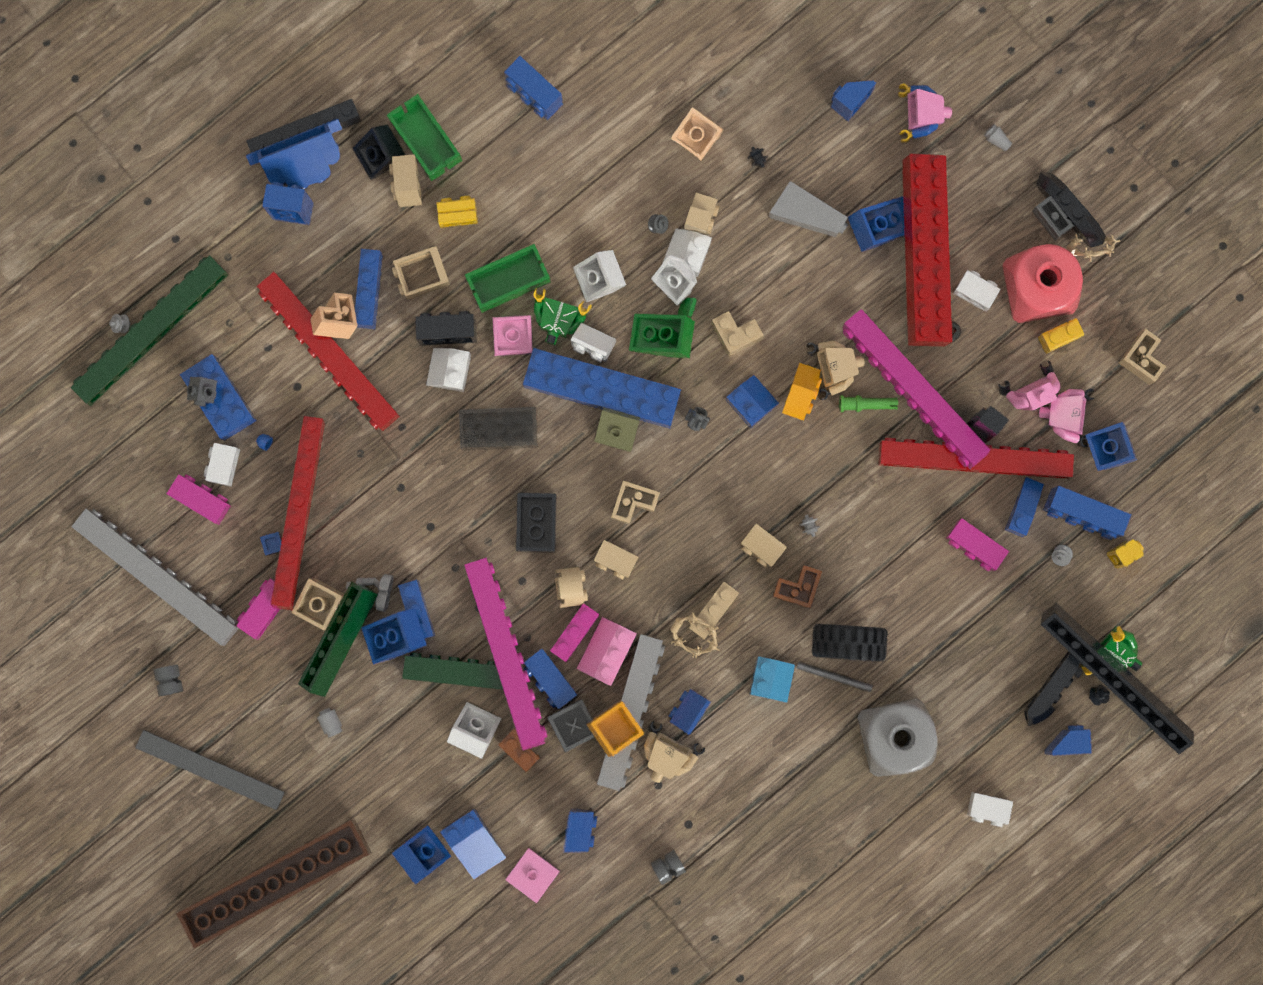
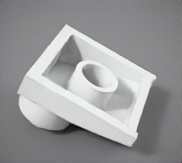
M673 255L667 257L651 278L677 306L690 295L691 290L697 283L695 272L681 258Z

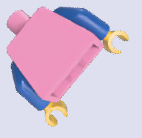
M904 83L899 85V89H905L906 91L898 92V96L901 98L908 96L909 129H912V132L907 130L900 132V135H908V138L902 139L901 142L906 143L911 137L915 139L927 136L937 130L938 125L944 123V118L951 117V107H945L943 96L938 95L929 86L912 85L908 87Z

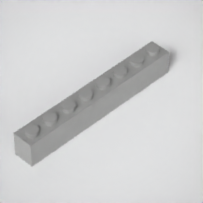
M640 635L621 700L641 729L644 720L640 718L642 712L646 713L649 701H646L647 694H652L655 684L651 680L653 675H657L660 664H657L658 656L662 657L665 646L662 645V640L645 635ZM638 739L612 757H608L607 754L605 755L597 785L620 791V787H625L627 776H624L626 768L630 769L633 758L629 756L631 749H636Z

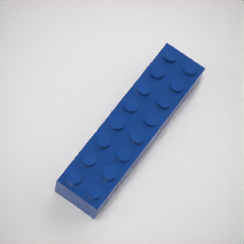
M533 348L523 382V387L526 389L601 410L603 407L640 417L641 421L669 429L671 428L681 389L535 348Z

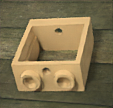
M437 246L393 261L395 267H392L395 278L399 277L401 283L398 285L401 296L405 295L407 300L450 285ZM432 257L440 281L409 291L401 268Z

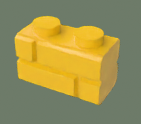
M462 196L460 200L452 201V198H443L441 202H437L440 228L478 224L475 198Z
M1075 318L1042 333L1038 339L1044 352L1047 354L1080 339L1085 334L1078 319Z
M1132 539L1108 551L1107 556L1115 568H1123L1144 556V548L1138 540Z

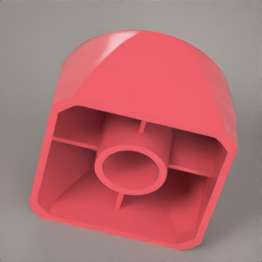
M1053 244L1039 245L1007 258L1003 263L1002 267L1012 318L1018 323L1073 314L1078 308L1083 276L1078 260L1067 249ZM1040 275L1047 277L1051 282V286L1044 285L1040 280Z

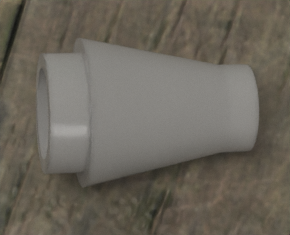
M995 124L984 134L988 142L1001 148L1004 152L1012 145V142L1007 138L1000 126L997 127Z

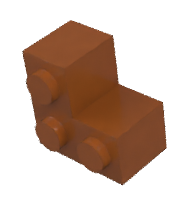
M803 565L797 583L778 578L772 597L810 609L822 571Z
M516 728L499 744L525 772L541 758L532 748L522 750Z

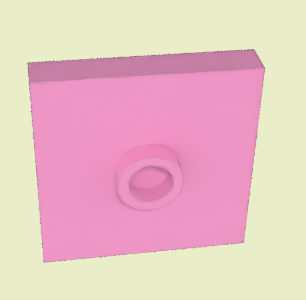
M531 315L493 317L495 356L532 354Z
M528 848L508 875L506 881L537 903L560 870Z

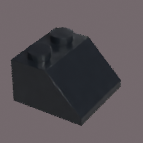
M388 124L371 128L352 148L370 180L390 170L389 164H392V157L406 155Z

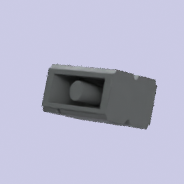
M1049 196L1032 210L1054 241L1074 226L1069 219L1067 220V216L1052 196Z

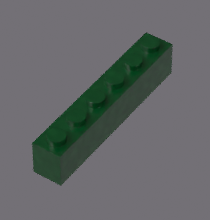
M351 581L298 683L299 686L309 693L322 697L326 696L378 596L376 592L364 585Z
M410 652V656H405L402 679L503 690L495 661H487V664H479L477 659H468L467 662H460L459 657H449L448 660H441L440 655L429 654V658H422L421 653Z

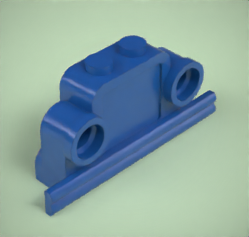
M335 119L247 154L246 158L250 166L260 162L271 184L273 182L282 184L286 182L288 187L297 185L306 189L309 185L321 183L330 176L329 165L335 164L340 158L339 147L332 133L342 130L339 120Z

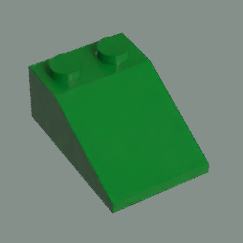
M634 314L629 351L672 358H690L695 321L686 315Z

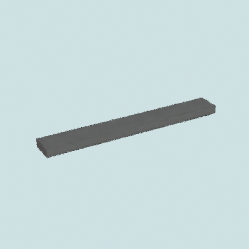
M143 730L135 747L275 810H278L285 794L283 790L146 730Z

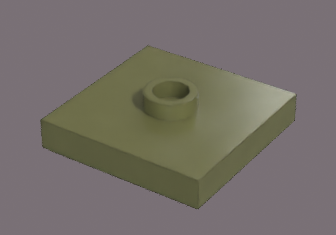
M603 407L594 442L631 452L640 417Z

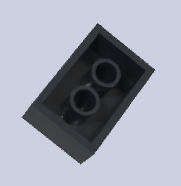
M460 311L458 315H451L450 312H441L439 316H432L431 313H422L419 317H415L416 340L420 346L477 343V326L474 314H470V311Z
M517 493V552L556 553V494Z

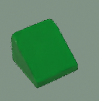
M685 298L680 305L678 315H686L692 318L697 303L696 298Z

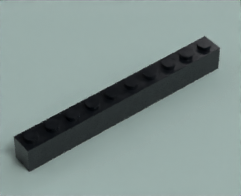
M1057 602L1042 613L1040 625L1174 751L1181 754L1194 744V731Z

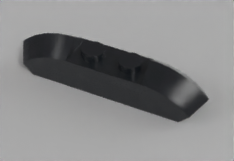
M1041 172L1036 183L1040 192L1046 199L1052 196L1067 216V220L1069 219L1074 225L1072 229L1087 246L1092 248L1102 245L1106 235L1090 212L1057 176L1052 173Z
M1069 651L1025 708L1024 715L1028 726L1038 724L1052 715L1056 710L1052 704H1056L1062 697L1061 691L1064 687L1067 689L1071 685L1073 676L1078 679L1083 672L1081 667L1085 666Z

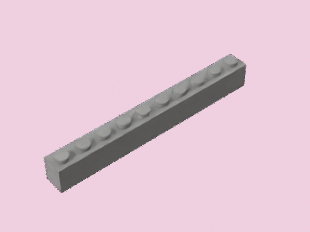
M85 509L71 526L73 529L221 646H225L239 629L234 618L229 615L225 617L220 613L222 611L220 607L214 603L210 605L205 601L207 599L205 595L199 591L195 593L191 590L192 585L184 579L182 581L177 579V574L172 569L163 568L161 566L162 562L158 558L148 556L146 554L147 550L140 544L134 545L129 535L124 532L122 534L116 530L118 527L111 521L105 522L101 518L103 515L95 509L92 511Z

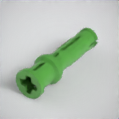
M840 395L839 397L840 412H844V410L860 412L862 409H898L897 397L862 398L859 395L855 397Z

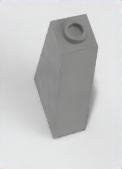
M791 181L768 216L774 220L836 237L838 233L843 234L848 226L845 223L848 217Z

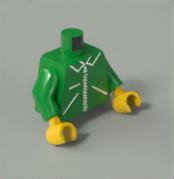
M535 288L533 294L535 298L534 315L537 324L541 326V330L548 332L545 343L556 345L558 336L567 338L568 335H573L581 323L584 324L587 313L592 308L591 304L585 309L583 307L584 301H582L576 307L546 298L545 289H543V294L539 295L537 294V288Z
M1115 626L1100 644L1126 668L1130 667L1137 672L1143 662L1136 658L1138 655V643L1132 632L1122 630L1120 626ZM1081 667L1086 675L1093 674L1086 667Z

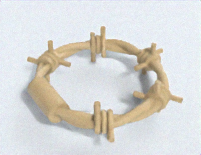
M1075 234V238L1070 239L1071 242L1067 245L1066 249L1074 256H1085L1084 258H1090V262H1092V256H1100L1106 253L1111 257V253H1114V245L1116 242H1120V240L1116 241L1113 235H1111V238L1106 236L1104 240L1106 247H1103L1104 250L1093 252L1092 250L1087 251V247H1085V253L1075 247L1076 245H1081L1080 242L1083 241L1081 238L1078 239L1077 234Z
M692 612L691 615L685 618H677L670 629L675 640L671 644L675 643L674 646L682 647L687 652L692 653V657L695 656V658L700 656V654L712 652L715 649L720 651L717 648V634L715 631L719 627L715 628L712 625L713 622L708 624L703 619L696 617L694 612ZM688 620L690 625L698 622L707 627L703 630H708L709 636L712 634L713 641L707 640L710 645L706 650H701L702 647L699 648V646L693 649L683 644L686 640L682 641L683 638H679L677 635L683 621Z

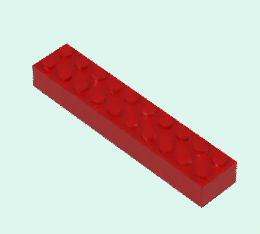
M909 154L902 160L908 346L945 347L952 343L946 155Z

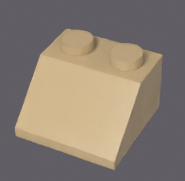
M755 524L740 544L743 546L741 550L749 556L752 554L758 558L757 562L764 568L767 566L771 568L787 548L758 524Z

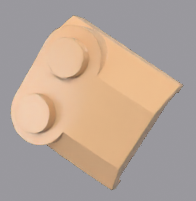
M692 107L671 139L702 161L716 140L720 138L724 129Z

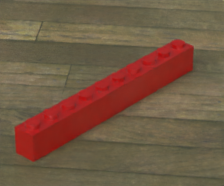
M275 272L271 273L257 285L260 290L258 292L260 297L265 302L267 300L271 302L272 306L270 308L277 316L281 314L284 317L282 322L289 330L293 328L297 332L295 337L301 344L305 342L310 347L307 351L313 358L318 357L322 361L319 365L326 373L330 371L334 375L331 379L338 387L342 385L346 389L344 394L350 401L355 399L359 404L357 409L363 415L368 414L371 418L369 423L375 429L380 428L384 431L400 417L331 337L313 335L311 313Z
M308 416L303 418L271 599V606L273 608L293 610L325 422L322 418Z
M885 438V441H881L879 445L878 465L1062 479L1073 477L1074 454H1068L1067 450H1057V453H1050L1049 449H1038V452L1030 451V448L1027 447L1011 450L1010 446H999V449H994L992 445H986L990 449L988 455L969 469L960 463L959 457L955 452L952 453L947 449L945 442H942V445L934 444L935 441L925 440L923 443H915L913 439H904V442H896V438Z

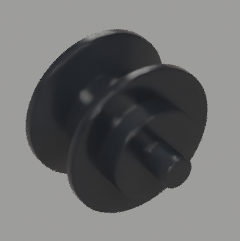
M752 147V151L747 157L754 161L751 166L765 167L764 163L768 156H763L764 148L755 149V147Z
M1098 685L1090 689L1089 699L1096 706L1102 703L1106 704L1109 702L1110 692L1104 685Z

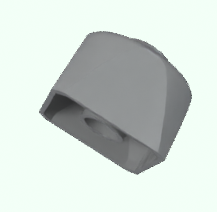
M914 698L861 710L857 718L870 773L877 777L900 775L924 769L934 762L938 746L934 722L922 701ZM899 730H905L908 736L907 742L903 747L897 746L894 742V734Z

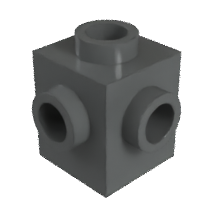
M190 377L187 387V400L194 401L196 406L205 407L206 404H214L217 380L204 377Z

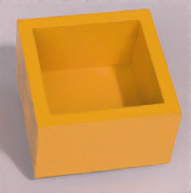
M623 701L616 703L586 724L608 757L616 755L644 735V732Z

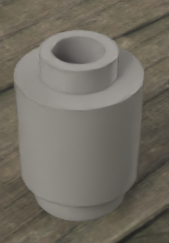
M330 708L319 712L320 716L317 719L328 738L342 732V724L335 709L330 710Z

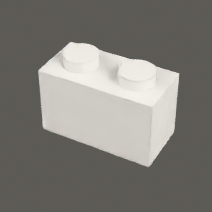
M967 270L953 294L987 312L1000 289L993 281H985L980 278L981 275L979 273Z
M214 443L213 447H210L208 458H210L209 466L207 465L204 470L205 480L232 487L240 449Z
M972 792L967 815L971 816L972 821L983 823L985 819L991 821V825L1002 827L1003 824L1009 825L1013 801Z

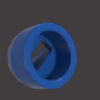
M267 434L259 435L256 440L258 447L267 451L273 443V437Z

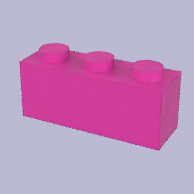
M178 474L167 495L213 523L220 525L231 507L230 504L226 503L228 499L220 494L217 496L211 494L212 489L204 484L198 486L194 483L196 479L185 474L183 477Z
M962 518L957 521L946 537L949 540L948 544L950 546L965 551L964 555L972 561L976 559L981 563L980 566L988 572L990 570L996 571L1009 553L1004 547Z
M274 579L263 582L259 595L257 597L254 596L248 604L250 607L247 612H242L237 619L239 622L237 627L256 640L260 639L280 610L271 606Z
M583 604L550 651L567 662L595 623L599 614Z

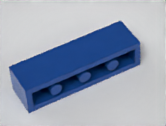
M361 249L355 304L357 328L376 329L383 258L380 250Z

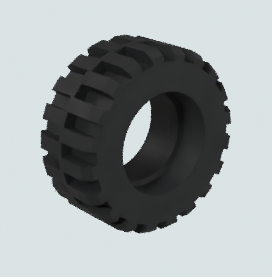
M815 624L813 627L812 654L814 657L830 659L884 661L887 654L888 632L886 628Z

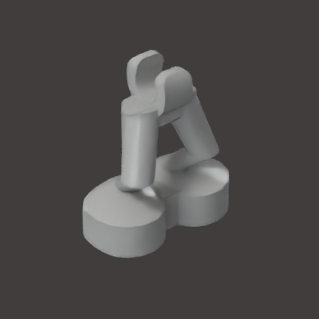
M384 574L380 581L375 577L357 578L356 583L364 586L374 585L378 588L379 592L375 600L376 609L382 612L387 611L394 581L393 575ZM351 582L346 583V589L349 587Z

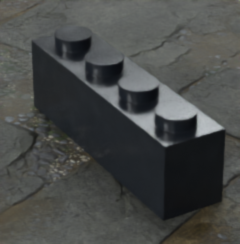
M990 405L986 409L983 407L979 410L978 413L970 418L967 424L985 444L1000 433L1009 419Z

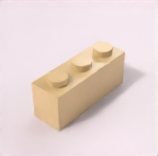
M723 582L697 617L703 619L708 624L713 622L712 625L715 626L739 592ZM694 622L688 628L703 640L709 634L708 630H703L707 627L698 622Z

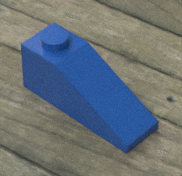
M1025 477L1005 527L1006 531L1020 537L1027 536L1044 484Z

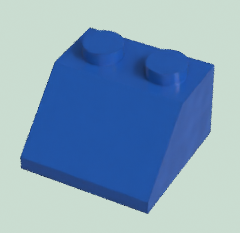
M874 80L847 82L843 87L839 86L833 93L831 108L846 121H849L871 96L876 82Z
M755 375L726 397V402L750 429L779 404Z
M1123 422L1086 434L1098 471L1118 467L1137 460L1126 425Z
M691 689L688 692L686 690L683 692L679 699L681 704L678 708L674 706L669 714L671 718L669 722L689 735L711 703Z
M1080 725L1068 726V729L1062 730L1044 750L1045 754L1070 755L1092 753L1090 730L1084 729V726Z
M426 826L392 853L415 885L451 857L429 826Z

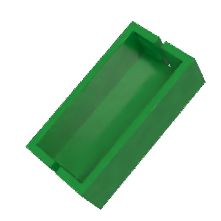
M419 94L404 103L408 112L404 113L400 105L388 113L387 117L412 155L415 154L417 162L432 182L445 173L444 168L447 167L450 170L460 163L462 158Z
M535 244L465 274L481 313L531 292L535 288L551 283L549 274L544 263H542Z

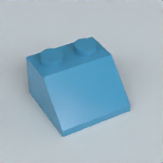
M758 656L749 694L787 702L795 665Z

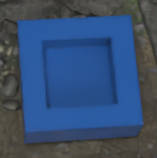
M280 532L260 537L265 556L280 552L282 543Z

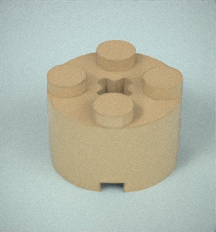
M579 567L556 569L555 574L559 573V577L555 578L557 600H562L559 608L583 605L584 601L588 600L587 590H583L582 582H585L584 570H580Z

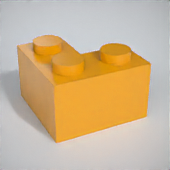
M799 363L782 411L783 414L803 421L806 414L810 415L813 408L811 400H816L822 378H819L820 369Z

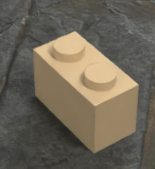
M604 540L594 562L597 563L596 567L604 571L608 568L614 571V576L623 580L624 577L629 578L639 557Z

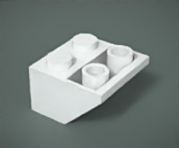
M583 323L579 325L571 338L574 351L582 355L587 353L591 355V359L599 363L601 361L607 362L616 343L615 338Z

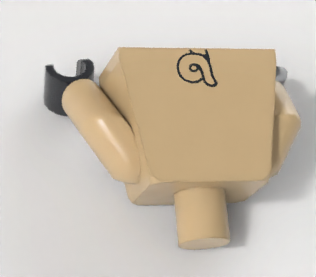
M836 341L821 342L818 345L808 343L806 347L815 348L814 351L807 352V354L813 356L817 353L825 388L829 387L827 390H819V392H826V397L820 400H826L828 395H835L846 390L854 381V376L859 374L858 368L864 366V358L862 356L855 357L852 348H846L845 345Z
M652 721V731L648 733L644 744L645 758L649 761L647 767L653 770L650 778L660 783L664 776L672 779L674 776H680L690 771L698 760L697 756L705 752V747L699 753L696 751V746L699 743L693 745L692 749L662 733L657 735L662 729V723L659 729H654L653 724L655 721Z

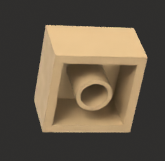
M309 578L291 613L326 631L344 593L316 578Z

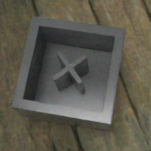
M582 699L547 717L565 753L594 738V735L586 725L592 721V718Z

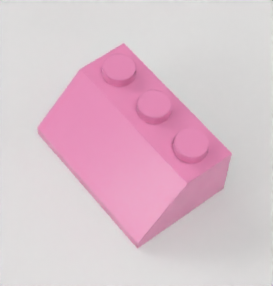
M602 617L577 669L611 686L637 634Z

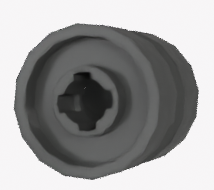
M178 665L153 670L155 680L159 682L156 686L159 697L183 692L182 681L178 680L180 676Z
M675 850L665 854L664 859L658 858L650 863L662 885L671 881L672 876L678 877L686 872Z

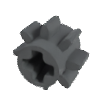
M695 407L694 410L690 408L685 420L688 421L687 425L690 429L699 431L701 428H706L710 418L707 417L708 413L705 409Z

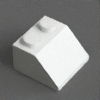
M675 229L664 261L670 255L681 258L695 272V276L698 277L712 238L695 231Z
M613 250L597 252L573 267L586 302L611 294L626 285Z
M433 348L426 385L464 392L471 358L470 352L451 348Z
M466 702L452 727L447 742L482 759L502 718Z

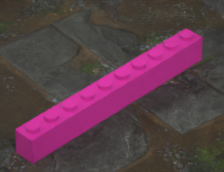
M862 309L844 323L842 329L846 338L854 341L857 350L862 354L864 353L869 358V363L881 371L882 377L894 385L896 393L904 396L908 406L920 414V419L933 428L932 431L938 438H942L945 441L947 449L952 453L955 452L959 457L958 460L964 467L967 466L971 469L988 455L990 449Z
M487 558L464 564L522 750L545 744L544 738L548 736L545 727H540L538 719H542L539 708H534L532 702L536 700L533 689L529 690L527 682H530L527 671H523L521 664L524 663L521 652L517 653L515 649L518 643L515 634L511 635L509 630L512 624L510 617H505L503 611L507 609L504 599H499L498 592L501 590L498 580L494 581L492 574L495 573L492 562L488 563Z

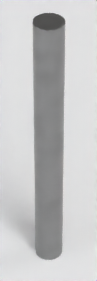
M800 661L797 665L799 670L871 692L873 687L871 684Z

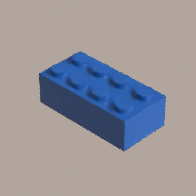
M213 354L180 374L187 387L190 377H204L217 380L214 404H206L205 407L200 406L220 439L226 441L257 421L218 358Z
M1061 486L1050 490L1043 511L1047 512V516L1058 519V517L1063 518L1065 523L1076 526V524L1081 525L1083 530L1094 533V531L1101 533V537L1107 540L1124 536L1132 515Z

